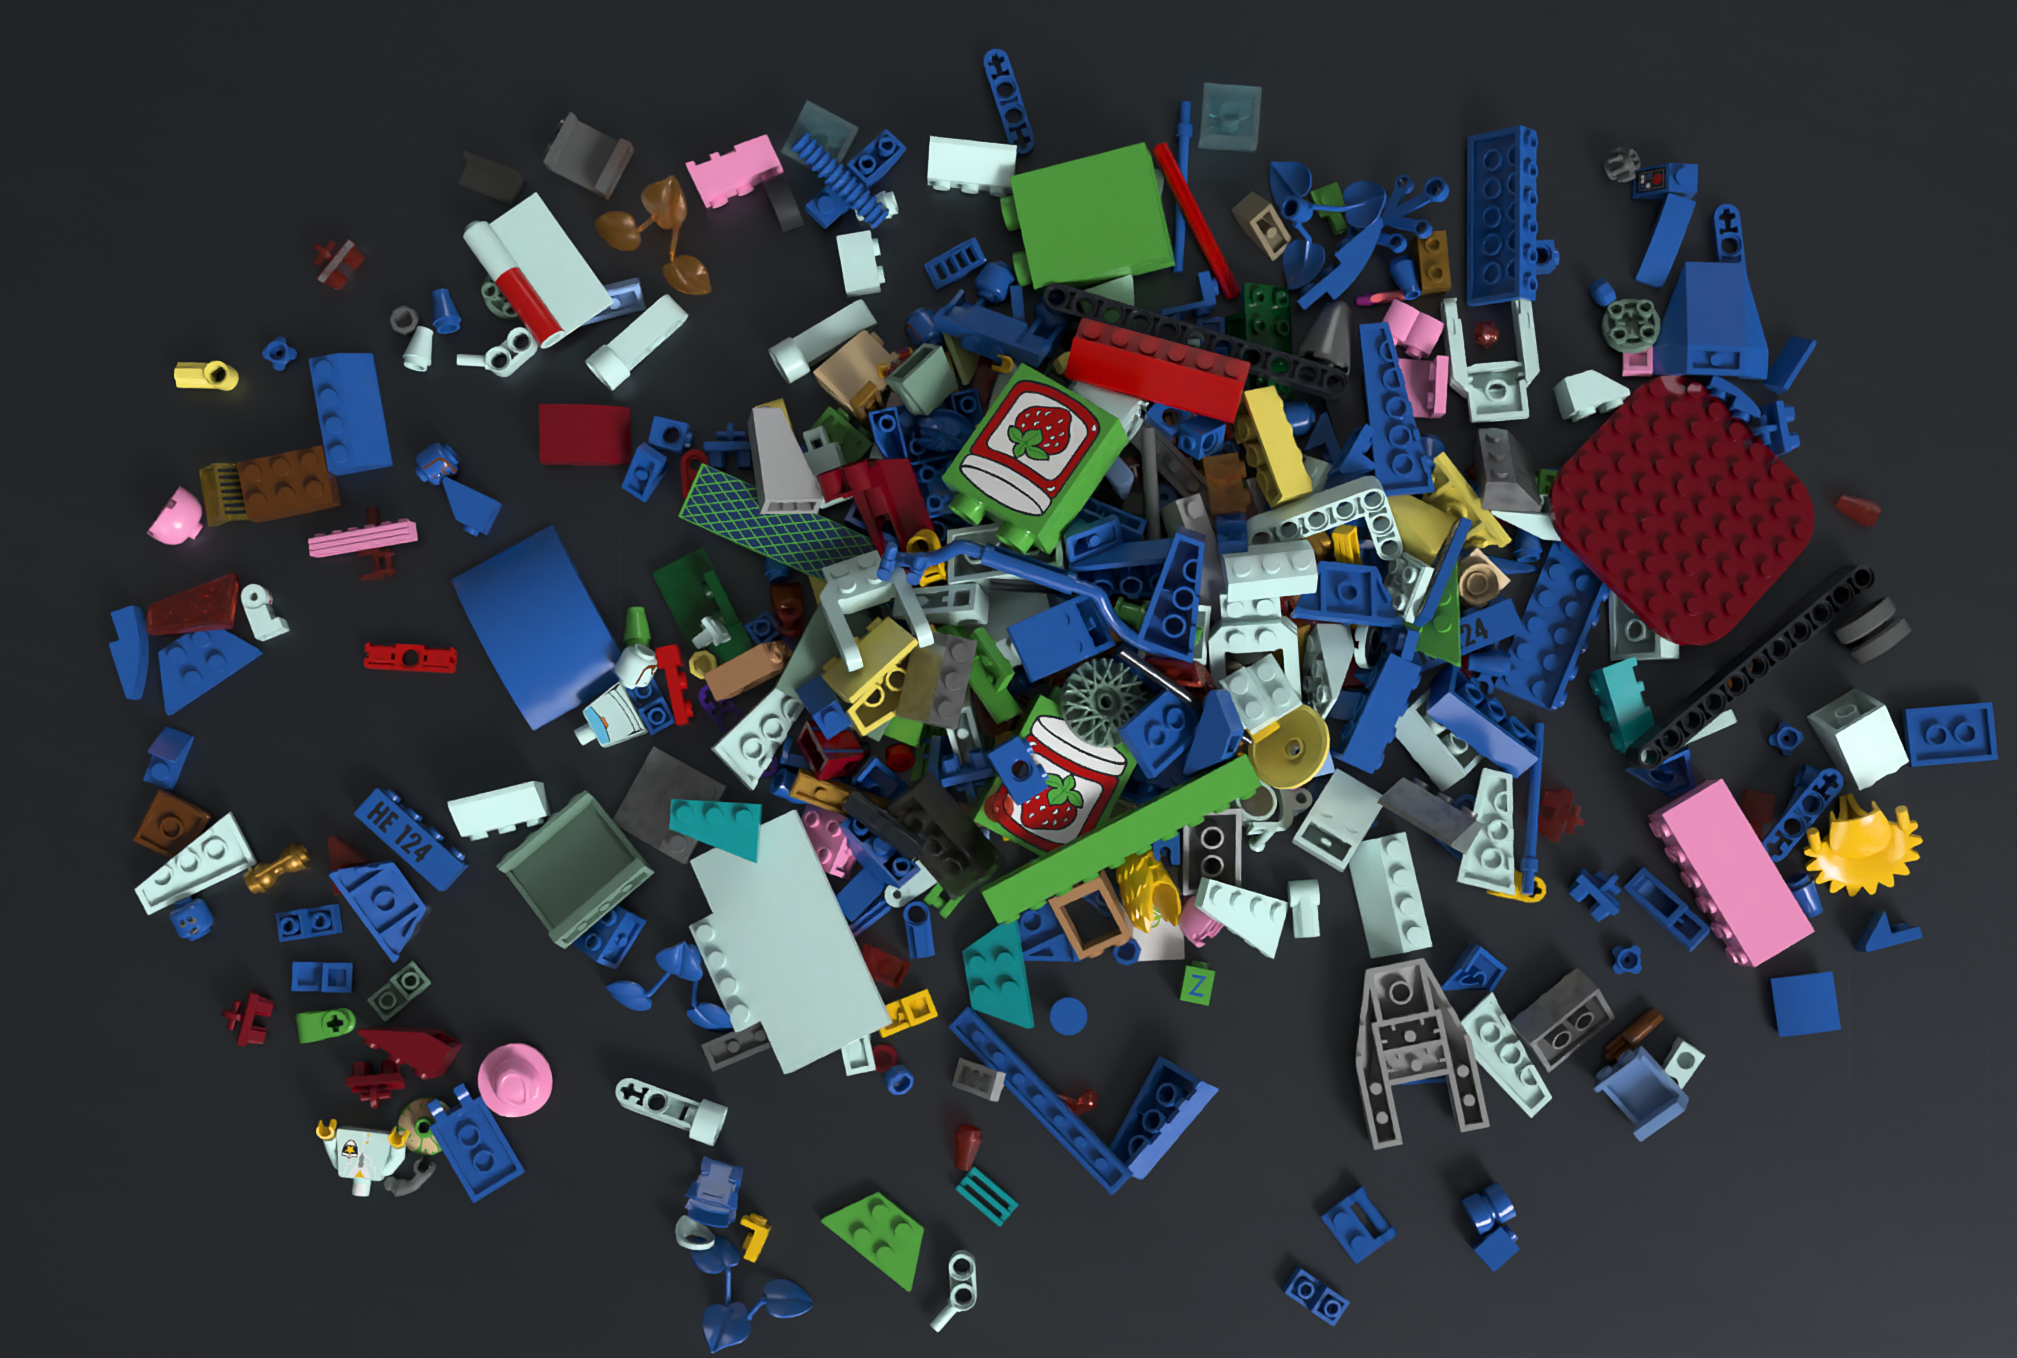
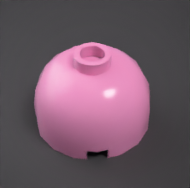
M179 486L160 512L157 520L153 522L147 534L164 544L170 545L180 544L188 537L194 540L203 527L199 523L202 516V507L198 499L189 491Z
M1186 895L1181 900L1182 909L1178 924L1182 933L1196 947H1202L1206 944L1202 939L1207 935L1212 939L1224 925L1216 922L1194 906L1197 895Z

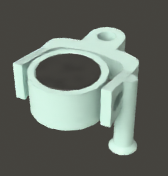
M1260 780L1262 786L1255 789L1257 792L1255 795L1245 800L1237 798L1229 803L1230 805L1242 808V826L1247 828L1246 835L1257 834L1249 839V846L1253 851H1262L1265 843L1276 831L1287 830L1293 822V816L1299 815L1311 806L1312 795L1307 789L1301 787L1296 790L1274 787L1272 789ZM1278 799L1279 821L1266 822L1274 814Z

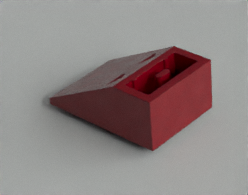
M370 1026L357 1031V1034L363 1037L362 1042L376 1050L378 1047L388 1052L387 1057L401 1065L404 1062L413 1067L412 1072L425 1080H428L429 1077L433 1079L444 1075L462 1046V1043L439 1029Z

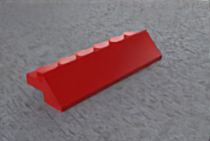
M1081 318L1076 336L1073 338L1065 378L1234 424L1251 363Z

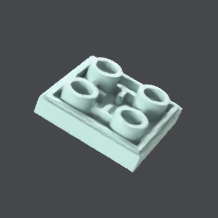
M1402 551L1398 558L1389 562V572L1383 585L1388 589L1393 599L1390 603L1397 617L1401 616L1404 621L1413 623L1434 568L1411 554Z

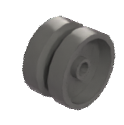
M1888 595L1877 599L1859 610L1833 631L1841 644H1849L1858 640L1851 646L1849 655L1857 665H1861L1886 652L1912 630V627L1904 617H1895L1888 620L1897 608Z

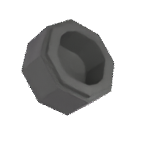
M404 305L394 309L389 319L393 330L405 336L414 333L416 327L420 324L417 312Z

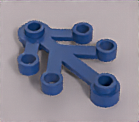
M1406 174L1399 175L1395 179V187L1390 199L1386 194V201L1383 206H1386L1383 215L1380 216L1384 221L1382 229L1390 226L1414 232L1420 239L1428 238L1432 233V226L1427 220H1414L1404 216L1431 201H1444L1448 197L1449 186L1441 177H1431L1425 182L1421 194L1400 205L1404 194L1412 191L1414 182ZM1407 181V184L1401 187L1402 183ZM1351 225L1348 228V235L1352 239L1362 232ZM1422 226H1426L1422 232H1419ZM1381 232L1377 244L1388 246L1394 253H1400L1405 250L1407 241L1400 233L1389 235ZM1397 240H1400V243L1397 246H1394V243Z

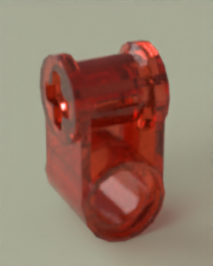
M800 582L770 584L771 603L775 613L778 632L785 637L797 636L803 628Z

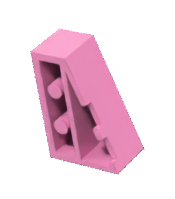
M767 134L735 145L733 151L722 156L718 152L710 154V161L699 165H695L694 161L685 163L706 208L711 206L712 208L720 207L728 202V198L736 194L738 196L746 195L754 189L753 186L783 173L781 163Z

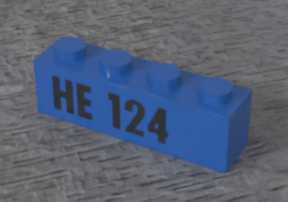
M1504 595L1487 601L1489 607L1478 611L1475 606L1460 612L1462 617L1460 618L1461 656L1525 630L1512 598L1505 600ZM1415 651L1412 661L1409 662L1422 667L1421 673L1448 661L1440 658L1435 659L1421 651Z
M376 788L355 811L354 815L437 890L446 891L469 866L463 860L466 857L465 854L454 845L449 848L442 841L444 836L436 828L431 826L428 829L420 822L423 817L412 807L406 809L400 804L401 797L390 788H387V790Z

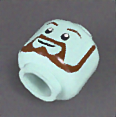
M641 644L625 648L615 665V672L620 678L619 682L630 689L647 686L658 667L655 658L656 654Z

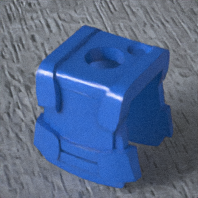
M704 1156L701 1163V1173L697 1181L692 1182L685 1195L689 1198L685 1206L689 1213L688 1217L701 1224L720 1228H727L731 1222H735L743 1166H734Z

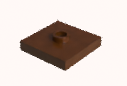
M160 788L157 790L133 841L171 860L205 832L213 814Z

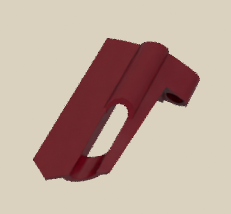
M909 458L860 459L816 475L825 503L843 497V499L853 497L880 558H882L887 545L881 528L882 524L888 520L892 521L902 552H907L908 542L919 530L929 529L935 532ZM917 540L920 549L929 550L928 544L925 541ZM901 567V568L904 569V571H905V573H906V575H907L908 572H909V568H910V567H908V568ZM943 579L931 583L930 587L946 586L948 581ZM920 584L911 585L912 588H921Z

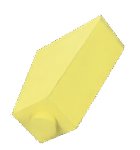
M1412 495L1387 497L1403 544V551L1431 566L1456 518ZM1378 516L1376 521L1381 520L1384 516Z

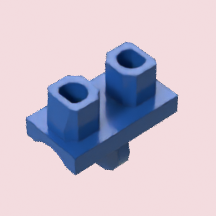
M1782 400L1759 407L1761 415L1758 418L1759 427L1751 429L1752 436L1761 435L1762 445H1766L1775 456L1791 452L1792 449L1800 446L1799 435L1796 432L1789 433L1787 423L1794 421L1795 418L1793 406L1784 405Z
M734 423L727 424V431H717L716 433L717 440L727 439L726 442H704V451L708 455L710 467L726 469V454H737L738 469H753L750 441H735V439H746V431H735Z
M979 747L970 750L969 758L971 763L960 765L958 754L944 755L942 758V786L956 785L958 792L968 790L971 798L977 797L976 788L986 786L985 778L994 776V768L985 754V748Z
M1582 867L1577 872L1576 880L1570 886L1568 893L1578 902L1590 893L1596 901L1588 908V912L1598 922L1610 913L1615 916L1620 911L1618 907L1621 903L1608 890L1615 896L1620 893L1621 889L1615 884L1619 876L1615 872L1606 876L1599 870L1594 875L1601 882L1599 883Z

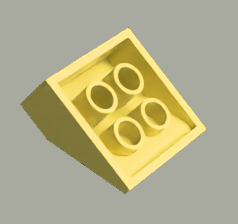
M877 616L865 627L868 632L861 639L857 636L854 637L862 659V668L848 672L842 657L837 659L836 656H833L822 666L825 672L820 676L844 702L853 704L919 643L916 638L888 616L882 620Z

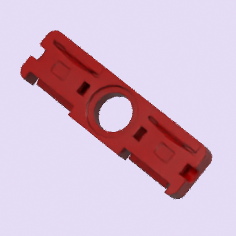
M368 642L365 645L367 658H364V666L369 669L454 673L456 671L457 650L453 647H450V649L428 648L427 650L425 645L396 644L395 646L374 645L373 647V643ZM408 650H415L418 654V661L413 666H407L403 661V656Z

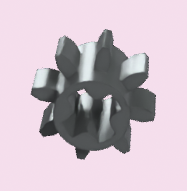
M1619 146L1610 150L1608 153L1611 158L1604 162L1605 171L1609 178L1612 180L1617 179L1619 183L1622 181L1625 183L1636 178L1634 171L1640 169L1641 164L1635 150H1628L1626 146L1623 148Z

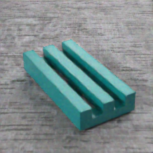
M973 1166L955 1188L999 1227L1019 1205L1018 1202L976 1166ZM976 1175L1009 1204L1008 1208L1006 1209L971 1178ZM968 1184L1000 1211L1002 1215L998 1217L965 1189V1185Z

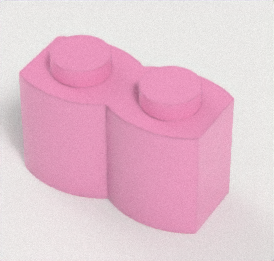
M1396 299L1393 300L1382 321L1389 323L1394 345L1402 346L1406 349L1405 353L1408 356L1417 360L1429 357L1445 327V324L1437 319L1421 313L1408 304Z

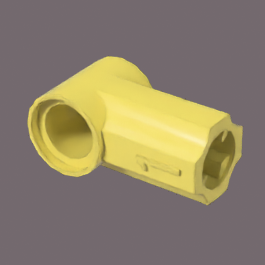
M212 361L210 363L177 362L174 370V379L178 388H205L228 391L237 385L239 379L237 371L221 361ZM221 370H225V378L217 382V374Z

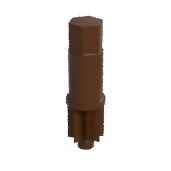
M1651 1007L1623 1033H1619L1605 1047L1607 1052L1604 1055L1605 1059L1608 1062H1611L1613 1059L1617 1061L1624 1052L1634 1049L1636 1044L1664 1020L1661 1013L1656 1008Z

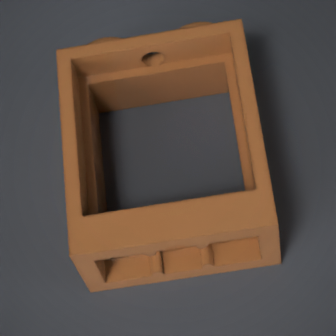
M783 640L762 643L703 676L716 701L738 697L783 673L793 652Z
M1104 869L1098 871L1100 875L1094 880L1087 883L1081 880L1072 885L1073 890L1060 897H1057L1055 894L1048 898V902L1079 960L1087 956L1088 958L1097 957L1104 952L1105 948L1112 945L1115 947L1121 946L1132 937L1133 924L1126 915L1125 909ZM1099 890L1119 928L1084 944L1064 905Z

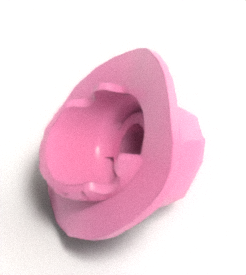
M508 1043L497 1047L488 1053L481 1063L478 1074V1087L485 1104L495 1113L506 1117L525 1116L540 1109L549 1098L553 1086L552 1072L548 1061L535 1047L525 1043Z

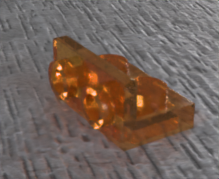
M1238 452L1203 457L1211 516L1246 512L1247 506H1251L1249 488H1243L1242 478L1247 477L1244 460L1239 461Z

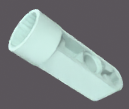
M666 294L607 346L603 344L585 360V363L595 376L609 390L613 391L631 375L629 371L685 322L688 314L669 294Z
M860 299L795 338H786L768 349L776 368L784 380L790 384L809 373L810 367L841 349L863 329L870 332L878 323L864 301Z
M633 1078L621 1080L615 1091L622 1107L689 1131V1138L714 1146L728 1109L726 1106L706 1099L699 1103ZM631 1088H634L635 1094L643 1097V1105L640 1106V1098L630 1096L629 1100H626L623 1092H629ZM655 1097H661L665 1100V1105L660 1110H652L649 1107L650 1101ZM684 1107H689L684 1121L679 1120Z

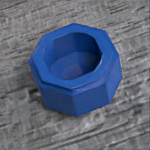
M1601 277L1589 286L1591 297L1601 307L1605 308L1616 299L1613 288Z
M1130 938L1127 943L1118 947L1114 946L1112 954L1117 963L1129 966L1139 960L1142 949L1136 939Z
M904 1065L892 1066L885 1073L883 1083L893 1095H901L913 1087L914 1076Z

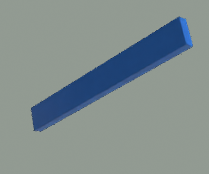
M970 1005L948 1026L987 1067L1006 1073L1003 1084L1111 1196L1134 1174Z

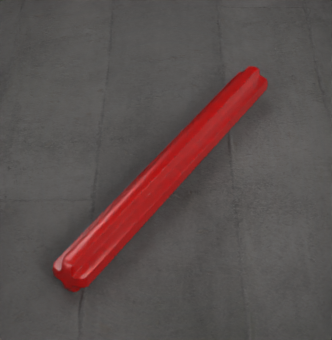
M1163 142L1154 146L1152 153L1225 299L1231 300L1239 296L1241 291L1167 143Z

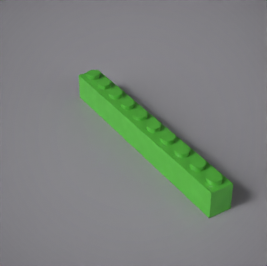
M1239 752L1236 754V757L1189 778L981 887L980 891L998 924L1004 922L1007 925L1021 917L1020 912L1028 908L1033 911L1044 906L1047 903L1045 899L1055 894L1057 897L1069 893L1073 890L1072 885L1081 880L1084 883L1094 880L1100 875L1098 871L1108 866L1110 869H1114L1126 862L1125 857L1133 853L1141 855L1152 848L1151 844L1159 839L1162 842L1170 840L1178 835V829L1186 825L1189 828L1194 827L1204 821L1203 816L1211 812L1218 814L1231 807L1229 803L1235 799L1245 800L1257 793L1255 789L1262 786L1247 755Z

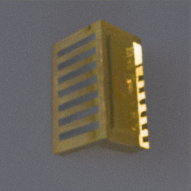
M213 463L200 469L199 475L208 526H219L228 521L249 520L246 515L237 463Z

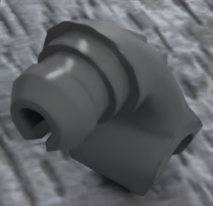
M424 1157L416 1160L413 1165L415 1172L413 1178H404L402 1180L389 1176L384 1182V1187L386 1190L392 1191L396 1197L414 1192L432 1175L436 1165L434 1162H431L428 1170L425 1171L422 1168V1162L424 1161Z

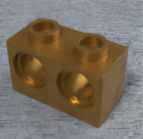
M1446 230L1432 231L1431 235L1425 239H1420L1415 235L1412 240L1413 257L1417 264L1420 296L1446 294L1451 288Z

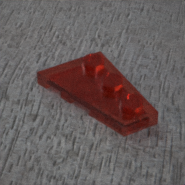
M234 572L150 604L146 631L152 636L233 629L239 576Z

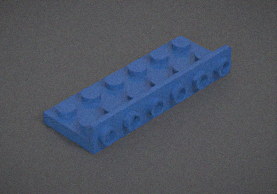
M1521 125L1467 136L1468 306L1475 307L1519 299L1526 301L1536 300L1538 286L1536 280V262L1538 259L1536 251V233L1538 231L1536 222V205L1538 203L1536 193V177L1538 175L1536 149L1538 147V139L1535 130Z
M1552 540L1520 618L1525 630L1513 635L1506 653L1511 654L1509 676L1496 677L1493 683L1494 688L1548 711H1554L1557 707L1564 705L1568 695V691H1565L1569 680L1573 681L1579 669V665L1576 664L1578 656L1585 653L1590 639L1587 638L1589 629L1596 626L1601 612L1597 611L1601 600L1605 602L1611 591L1562 541Z

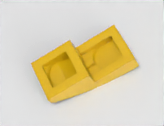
M928 989L885 1005L892 1024L879 1029L878 1033L880 1038H884L937 1017L938 1014Z

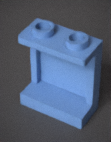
M1642 1046L1635 1051L1629 1049L1618 1058V1063L1613 1067L1607 1065L1602 1068L1595 1076L1597 1081L1593 1087L1597 1093L1603 1089L1635 1124L1633 1134L1640 1142L1684 1112L1689 1101V1097Z

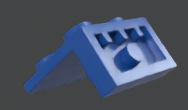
M617 904L577 938L572 945L594 961L617 970L647 920Z

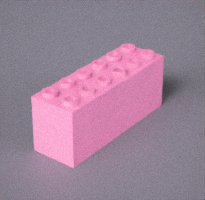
M1723 779L1706 780L1696 786V788L1648 815L1651 820L1649 826L1657 838L1661 837L1667 846L1664 848L1667 857L1672 863L1676 862L1682 871L1679 873L1682 882L1687 888L1691 887L1697 896L1694 898L1696 905L1702 913L1707 912L1712 921L1709 925L1717 938L1722 937L1727 946L1725 952L1734 964L1756 967L1815 932Z

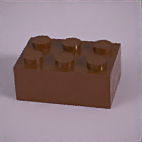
M323 445L237 462L247 519L255 523L341 506L336 475L328 471Z

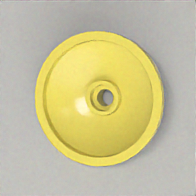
M1304 704L1276 720L1280 725L1279 729L1258 743H1255L1253 740L1248 745V758L1257 777L1271 787L1292 789L1307 783L1319 772L1327 758L1330 745L1327 724L1317 711ZM1300 748L1299 753L1295 755L1296 750Z

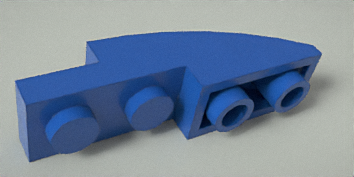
M885 129L846 164L845 171L849 170V175L851 177L855 176L857 178L856 182L858 184L862 183V188L870 191L906 151V147ZM830 184L805 205V211L824 229L841 214L844 216L851 209V204L843 202L845 198L842 196L838 197V192L836 190L832 191Z
M1380 216L1371 226L1360 229L1362 232L1353 239L1348 235L1336 245L1339 251L1334 255L1342 264L1337 267L1333 263L1321 273L1324 277L1323 280L1317 285L1310 282L1299 292L1301 298L1297 302L1304 310L1326 292L1334 300L1337 299L1358 277L1371 257L1380 237L1384 223Z

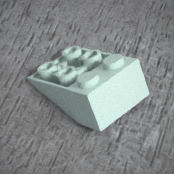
M1316 624L1307 638L1302 669V689L1307 694L1308 706L1317 711L1323 719L1326 718L1338 699L1355 650L1350 626H1343V624Z
M1337 768L1302 823L1292 843L1338 871L1343 872L1381 810L1382 805L1377 802L1382 795Z

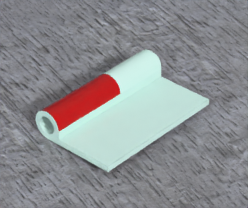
M536 192L490 224L486 221L480 222L475 220L466 226V232L463 235L464 240L540 348H548L614 303Z

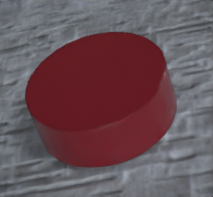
M880 1043L872 1048L876 1072L886 1073L892 1066H896L898 1055L893 1046L887 1043Z

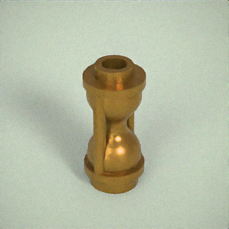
M292 842L280 853L279 859L270 864L259 863L256 866L249 867L248 872L243 874L244 881L252 893H264L275 884L277 877L284 872H297L301 869H306L308 867L307 861L310 860L309 853L302 844L298 846Z

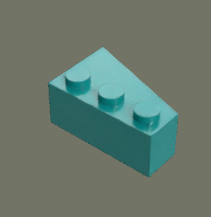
M1631 657L1590 672L1589 684L1594 695L1598 694L1602 704L1599 706L1601 716L1605 722H1609L1612 733H1610L1611 742L1615 749H1619L1620 753H1626L1629 745L1655 724L1650 706H1646L1641 691L1645 690L1643 682L1636 681L1632 668L1638 665L1636 657Z
M671 799L669 829L757 864L759 861L762 804Z

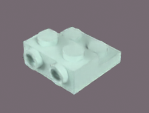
M1272 653L1247 668L1244 666L1219 681L1223 687L1222 689L1230 692L1244 729L1248 728L1252 735L1303 705Z

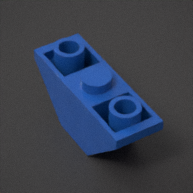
M1226 689L1210 690L1203 701L1204 710L1200 721L1194 728L1193 734L1195 737L1192 746L1184 759L1185 767L1183 773L1186 775L1199 774L1236 757L1245 729L1230 692Z
M851 815L840 824L841 831L845 835L855 859L875 879L900 889L921 871L914 861H909L889 844L882 842L877 835L869 832L863 824Z

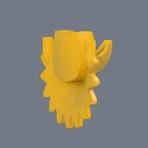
M1852 793L1840 796L1839 817L1836 819L1833 811H1830L1828 835L1821 841L1817 828H1809L1806 831L1809 846L1804 847L1803 851L1805 855L1813 857L1805 864L1808 871H1818L1814 877L1817 884L1830 881L1829 890L1831 893H1835L1846 886L1849 896L1853 897L1863 886L1870 895H1873L1876 892L1878 882L1887 887H1893V874L1908 875L1910 873L1909 868L1904 862L1916 861L1920 858L1919 853L1911 849L1923 842L1920 835L1911 834L1918 827L1917 821L1909 819L1908 809L1903 805L1895 808L1897 822H1892L1886 819L1875 801H1870L1872 812L1866 813L1859 807Z

